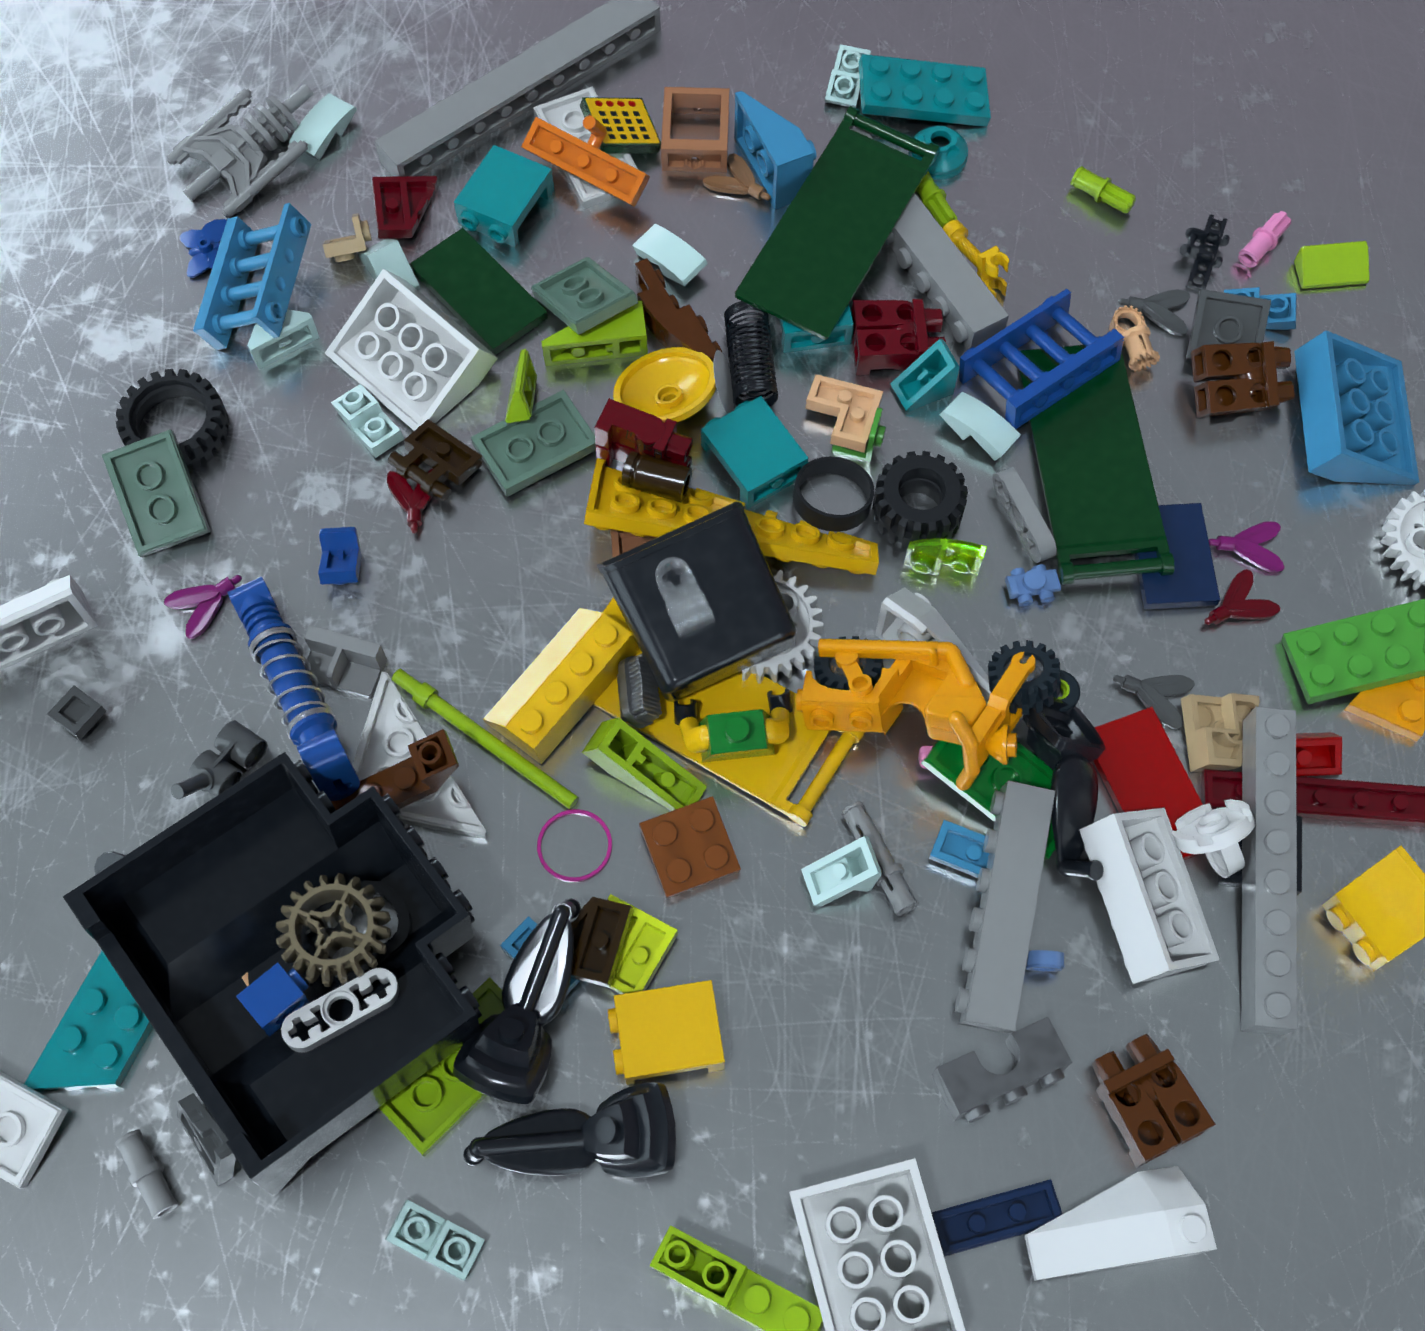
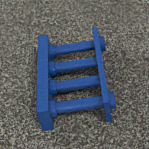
M1068 289L1063 290L1056 296L1047 298L1042 305L977 347L968 349L960 357L959 381L964 384L977 375L983 378L1006 399L1005 420L1015 429L1118 362L1121 358L1124 336L1116 329H1113L1104 336L1096 337L1069 314L1071 292ZM1058 323L1080 341L1085 348L1076 354H1069L1044 331ZM1032 340L1060 365L1049 372H1043L1021 353L1018 348ZM1005 357L1026 375L1032 383L1023 389L1016 390L991 366Z

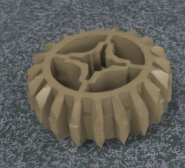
M340 873L335 877L334 884H330L327 876L321 875L319 879L321 886L314 888L310 881H305L304 888L307 892L302 896L294 891L290 895L296 905L294 907L290 905L282 906L281 912L288 919L280 920L276 923L278 931L285 933L278 937L276 942L279 948L286 949L281 955L285 963L294 962L292 968L299 975L307 971L306 980L309 983L313 984L322 974V983L325 987L331 986L336 975H338L341 984L344 985L349 982L347 973L354 971L358 978L364 975L361 967L364 963L371 968H376L378 962L372 953H386V945L379 940L391 937L390 928L383 926L391 918L388 911H381L385 906L384 899L382 897L373 898L375 889L372 885H367L361 889V880L356 876L346 885L345 877ZM335 901L334 905L327 911H314L323 904ZM353 905L361 908L367 915V930L365 934L358 932L357 927L350 924L353 916L351 913ZM339 923L342 928L341 932L333 931L329 936L325 928H335ZM303 925L310 927L311 931L318 935L315 942L317 950L314 956L307 953L302 947L301 933ZM344 947L354 948L351 953L337 959H332L339 949Z

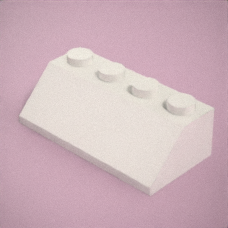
M71 575L54 579L48 582L46 586L28 594L18 595L10 602L0 606V671L98 626L83 591Z
M1165 808L1114 813L1079 829L1090 862L1098 860L1103 865V876L1097 880V885L1102 894L1111 920V926L1117 937L1132 984L1163 978L1220 960L1181 851L1177 848L1172 836L1173 829Z

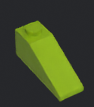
M638 301L637 304L579 335L567 326L542 340L545 366L648 354L642 301Z
M619 717L603 721L581 752L611 776L671 811L698 802L707 788L705 784Z

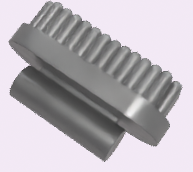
M643 654L629 656L621 660L618 665L617 675L621 719L636 728H644L652 724L662 714L658 685Z

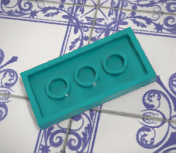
M861 54L858 64L862 114L987 127L991 114L986 68Z

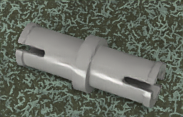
M141 1130L131 1131L119 1138L115 1145L122 1154L131 1173L128 1180L132 1187H138L151 1212L152 1218L157 1219L176 1208L178 1203L162 1175L164 1167L161 1161H155L142 1137Z

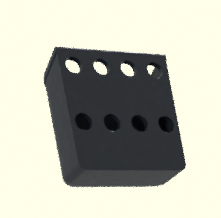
M736 501L597 564L663 697L667 701L674 702L786 651L796 643L797 630L744 512V507L740 502Z

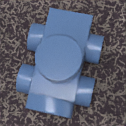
M1044 564L1036 565L1026 573L1024 568L1013 569L1010 572L1011 576H1006L1005 578L1010 599L1017 598L1020 607L1033 604L1032 596L1039 595L1041 603H1050L1055 599L1053 592L1061 591L1057 570H1047Z

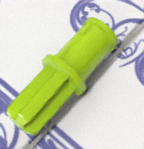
M1083 166L1076 170L1071 179V186L1093 196L1094 201L1097 203L1103 201L1123 213H1129L1135 204V195L1113 184L1111 178L1107 177L1104 179Z
M928 171L916 192L920 196L922 203L943 228L949 221L957 220V216L945 200V191L939 189Z

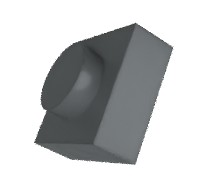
M74 685L47 714L52 720L81 740L106 713V710Z

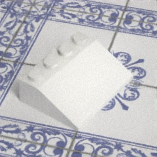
M385 269L381 271L325 352L329 358L413 431L427 419L437 423L479 386L498 359L496 355L405 279Z
M915 1158L789 1192L825 1331H966Z

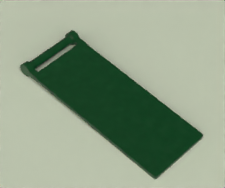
M850 106L832 139L735 291V298L827 340L931 165L934 164L941 146L932 142L929 145L861 115L859 109ZM853 127L859 128L923 158L920 161L851 129Z
M1074 345L1062 348L1069 354H1076L1084 349L1085 346ZM1042 349L1020 351L1043 372H1049L1060 365ZM1121 352V358L1118 362L1029 420L1051 531L1057 548L1056 557L1061 585L1073 584L1074 580L1155 572H1159L1162 576L1173 575L1174 558L1172 553H1170ZM1019 370L1022 388H1025L1032 381ZM1156 551L1157 558L1073 565L1070 559L1140 552Z

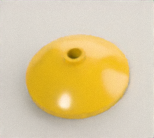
M671 347L653 351L635 360L621 373L614 386L613 398L615 401L657 416L664 423L667 418L680 423L698 413L712 398L716 390L713 362L704 353L685 347Z

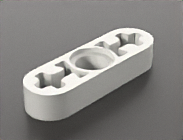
M384 968L372 969L364 973L362 977H357L292 1012L282 1023L281 1034L283 1040L296 1052H308L391 1007L399 996V985L395 976ZM378 979L382 984L388 982L391 984L385 988L387 995L384 998L379 999L377 994H372L365 998L364 1001L368 1007L364 1010H361L357 997L352 993L359 989L363 997L373 990L371 983ZM339 999H347L353 1004L351 1016L344 1021H335L329 1016L330 1006ZM320 1010L322 1018L330 1027L323 1032L321 1025L318 1024L308 1030L310 1038L302 1041L298 1036L291 1037V1035L297 1032L295 1025L298 1022L302 1021L306 1026H309L319 1021L314 1013Z

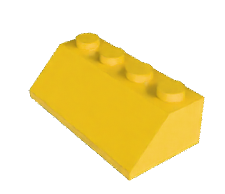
M579 608L483 718L484 722L542 765L617 677L619 662L629 656H634L638 652L632 632L603 612Z

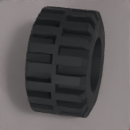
M915 451L907 452L906 458L898 455L893 458L892 465L887 463L883 467L882 475L879 474L872 509L874 510V523H879L878 531L881 535L889 534L887 541L893 545L896 542L902 543L901 549L909 550V546L916 547V552H924L925 546H930L931 550L937 549L941 541L946 544L951 540L953 533H957L967 503L968 489L967 486H964L965 478L963 474H956L957 466L953 462L946 464L944 462L945 457L939 454L936 458L931 457L928 451H923L922 455H916ZM911 493H920L932 498L938 506L927 510L915 509L907 505L902 500V497Z

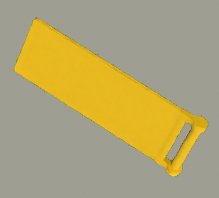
M613 597L603 613L630 631ZM637 643L636 647L638 652L634 656L642 654ZM742 671L679 699L678 703L690 705V699L696 700L698 723L707 715L761 709L770 715L767 692L772 691L773 695H781L785 693L787 688L774 683L765 676L761 684H758L756 674L752 673L746 681H742ZM616 677L593 705L615 718H621ZM659 687V702L661 703L662 711L659 718L644 728H636L626 722L634 729L765 802L803 827H806L813 817L812 809L852 745L859 743L865 733L838 731L841 733L840 738L799 803L793 804L788 801V798L831 731L807 730L803 713L798 712L796 708L797 694L790 690L793 710L789 713V736L785 742L774 744L775 755L702 763L701 753L691 752L685 746L680 726L674 723V702L667 701Z

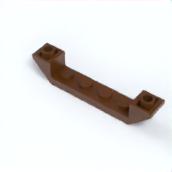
M442 729L408 745L411 754L410 758L361 780L358 789L350 796L341 800L331 801L336 811L372 786H374L381 797L389 794L399 809L435 793L459 767L447 732Z

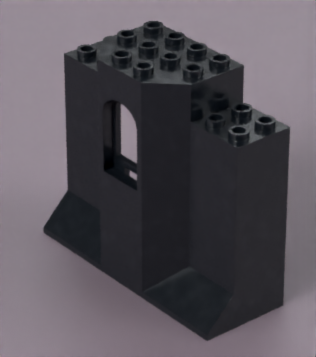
M283 752L63 896L84 930L97 942L228 1139L226 1144L250 1180L272 1196L281 1191L312 1156L460 1048L465 1041L479 1033L481 1028L478 1018L482 1016L478 1009L480 1005L468 987L465 985L459 989L456 986L458 981L454 976L455 971L446 958L474 937L471 923L475 919L470 912L473 908L465 895L459 889L454 892L451 891V886L446 880L449 877L436 857L430 860L427 859L428 856L422 848L425 845L412 825L404 828L405 825L399 817L401 812L389 794L381 797L374 786H372L336 811L324 791L318 792L312 782L313 777L302 761L299 759L293 763L286 752ZM337 874H343L346 885L356 876L361 880V889L367 885H372L375 889L374 895H379L386 899L397 913V932L384 943L387 947L386 953L378 954L373 952L372 955L378 962L376 968L387 969L395 976L399 985L398 999L391 1007L308 1052H296L283 1040L281 1028L269 1037L236 996L247 987L242 976L248 972L250 985L277 962L286 973L292 969L294 962L285 963L281 955L286 949L279 948L276 942L278 937L285 934L278 931L276 923L280 920L288 919L281 912L282 906L290 905L294 907L296 905L290 897L292 892H298L302 896L307 892L304 888L305 881H310L314 888L321 886L319 881L321 875H326L330 884H334ZM335 901L323 904L314 911H327L334 905ZM303 925L301 933L302 947L306 952L314 956L316 948L306 936L312 931L310 927ZM366 963L361 966L364 973L375 969L369 967ZM307 971L300 974L309 986L303 993L310 1003L342 986L338 976H334L330 987H325L322 983V974L313 984L306 980ZM354 971L347 973L349 981L357 978ZM378 979L371 983L373 990L363 997L359 989L352 993L357 997L361 1010H364L368 1007L364 1001L365 998L372 994H377L379 999L384 998L387 995L385 988L391 984L389 982L382 984ZM347 999L336 1000L330 1006V1018L335 1021L348 1019L353 1012V1004ZM318 1010L314 1015L319 1021L309 1026H306L302 1021L298 1022L295 1025L297 1032L291 1035V1037L298 1036L302 1041L310 1038L308 1035L310 1028L320 1024L324 1032L330 1027L325 1023L320 1010Z

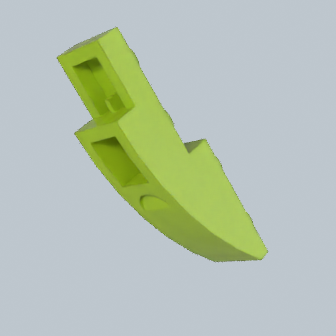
M671 1225L649 1265L761 1331H821L824 1325L818 1306L751 1271L747 1266Z

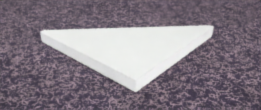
M381 672L352 764L360 781L410 758L411 754L408 745L427 737L387 672ZM452 776L435 793L399 809L401 812L399 817L406 824L486 840L488 835Z

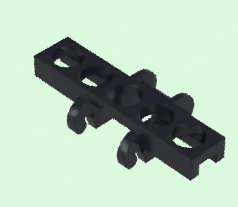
M1212 214L1209 215L1204 230L1198 228H1188L1186 230L1185 236L1188 238V242L1180 247L1182 255L1195 259L1186 287L1198 291L1206 289L1212 268H1219L1222 265V257H1217L1216 261H1214L1218 247L1226 246L1230 240L1228 235H1224L1222 239L1228 219L1223 218L1222 221L1213 219L1214 215ZM1211 225L1218 226L1220 228L1219 231L1211 229ZM1195 242L1200 243L1199 246H1196V245H1194V244H1195ZM1198 264L1207 266V270L1200 271L1197 268ZM1194 277H1201L1203 279V283H1194Z

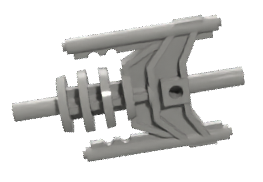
M306 84L302 85L283 103L273 95L266 97L265 100L270 107L269 109L260 103L256 104L253 109L259 119L256 120L249 113L242 118L248 127L246 131L239 125L237 128L233 124L225 126L230 122L229 118L231 116L239 114L240 108H246L251 103L252 92L244 88L193 134L186 136L167 156V162L170 165H175L177 162L181 165L190 157L207 162L211 166L190 184L183 193L193 202L216 180L222 177L229 183L232 194L223 203L225 208L222 214L226 218H231L236 212L239 213L253 201L254 196L308 149V144L305 141L302 142L300 140L297 143L294 140L287 146L288 150L286 152L281 151L278 154L279 158L277 160H271L265 166L267 158L260 146L264 145L268 150L273 151L278 148L272 138L273 136L284 143L289 136L283 127L286 126L293 132L296 130L298 123L292 113L313 95L312 90Z

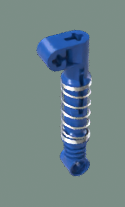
M261 576L228 591V596L249 636L248 648L254 662L262 665L260 676L269 680L267 692L277 696L274 707L284 711V715L281 718L282 723L288 726L286 729L287 735L297 747L305 767L313 777V782L319 792L324 791L330 801H337L350 796L358 789L360 780L336 733L338 727L336 716L332 708L325 703V693L317 687V677L310 672V662L303 657V648L298 643L297 635L291 626L283 622L278 607L263 577ZM310 676L314 679L315 685H313ZM317 691L321 694L322 702L318 696Z

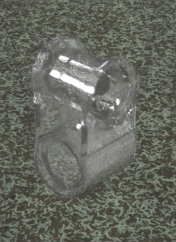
M669 557L661 561L655 572L656 582L666 604L667 613L679 638L715 622L707 599L702 590L699 589L687 563L677 557ZM673 570L676 575L683 573L680 576L681 584L674 586L671 581L664 583L668 579L667 572Z

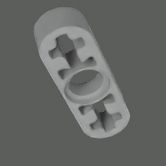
M1013 467L994 473L992 480L995 492L1032 560L1039 563L1055 557L1057 548L1053 535L1018 472Z

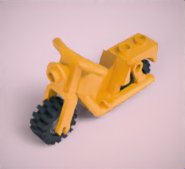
M846 636L839 637V639L820 638L818 642L819 656H815L813 666L816 680L812 676V671H806L803 689L797 690L796 708L798 712L803 713L807 730L884 732V735H886L903 710V704H910L922 713L925 719L927 734L930 738L962 745L964 768L956 779V786L959 790L965 791L971 787L977 778L980 768L988 755H991L1003 765H1008L1009 757L1016 758L1017 733L1011 732L1022 715H1030L1029 708L1034 707L1036 713L1043 711V703L1048 707L1054 704L1053 697L1058 698L1061 688L1060 662L1058 658H1055V652L1052 649L1046 652V645L1039 643L1037 648H1035L1033 641L1026 640V646H1020L1019 641H1014L1012 649H1009L1005 644L1000 647L1001 654L995 651L992 655V661L988 663L989 690L991 694L986 705V701L960 649L951 642L868 640L866 638L861 640L859 636H852V639H846ZM883 659H896L890 668H884Z

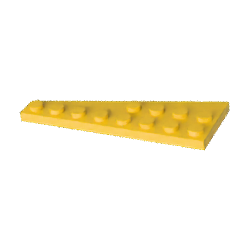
M597 458L584 525L594 526L600 530L613 529L630 532L639 537H659L736 501L742 503L743 507H745V503L699 488H689L684 501L681 503L636 490L632 486L630 488L622 486V471L606 467V460ZM744 509L764 556L774 557L783 562L797 561L808 563L818 568L831 567L843 569L853 574L866 573L876 575L879 565L878 543L842 532L830 531L827 535L803 520H800L798 524H791L778 520V513L767 510L765 515Z

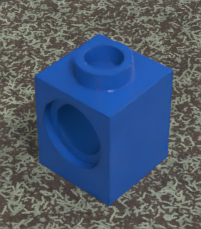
M278 962L236 996L269 1037L282 1027L283 1021L289 1014L310 1003L303 993L309 988L303 978L294 968L286 973Z

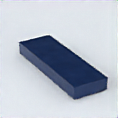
M1050 1179L931 1212L943 1255L946 1257L1028 1234L1062 1215V1211L1052 1180Z

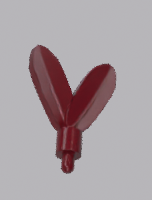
M390 471L387 473V486L395 500L407 513V525L411 527V532L415 534L418 532V527L422 525V511L433 496H429L421 491V485L419 484L416 485L413 491L406 479L395 471Z
M1245 569L1233 578L1222 599L1221 606L1209 612V617L1205 619V624L1210 625L1214 623L1218 625L1228 618L1247 620L1269 619L1280 612V606L1270 600H1245L1254 582L1252 571Z

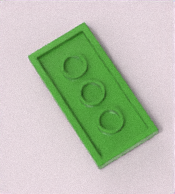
M1425 599L1284 633L1281 641L1307 704L1425 676Z

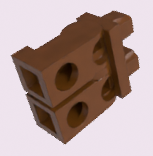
M1274 341L1263 343L1203 345L1191 351L1194 383L1205 382L1194 387L1197 418L1264 411L1279 406L1280 403L1292 400L1295 397L1292 381H1277L1276 369L1290 367V348L1274 347Z
M1148 1034L1134 1039L1125 1046L1135 1063L1134 1066L1125 1070L1114 1051L1097 1058L1092 1063L1096 1077L1100 1082L1099 1087L1095 1091L1101 1101H1104L1109 1115L1116 1123L1130 1149L1128 1154L1136 1168L1202 1135L1216 1125L1190 1083L1174 1062L1175 1059L1169 1049L1161 1052Z

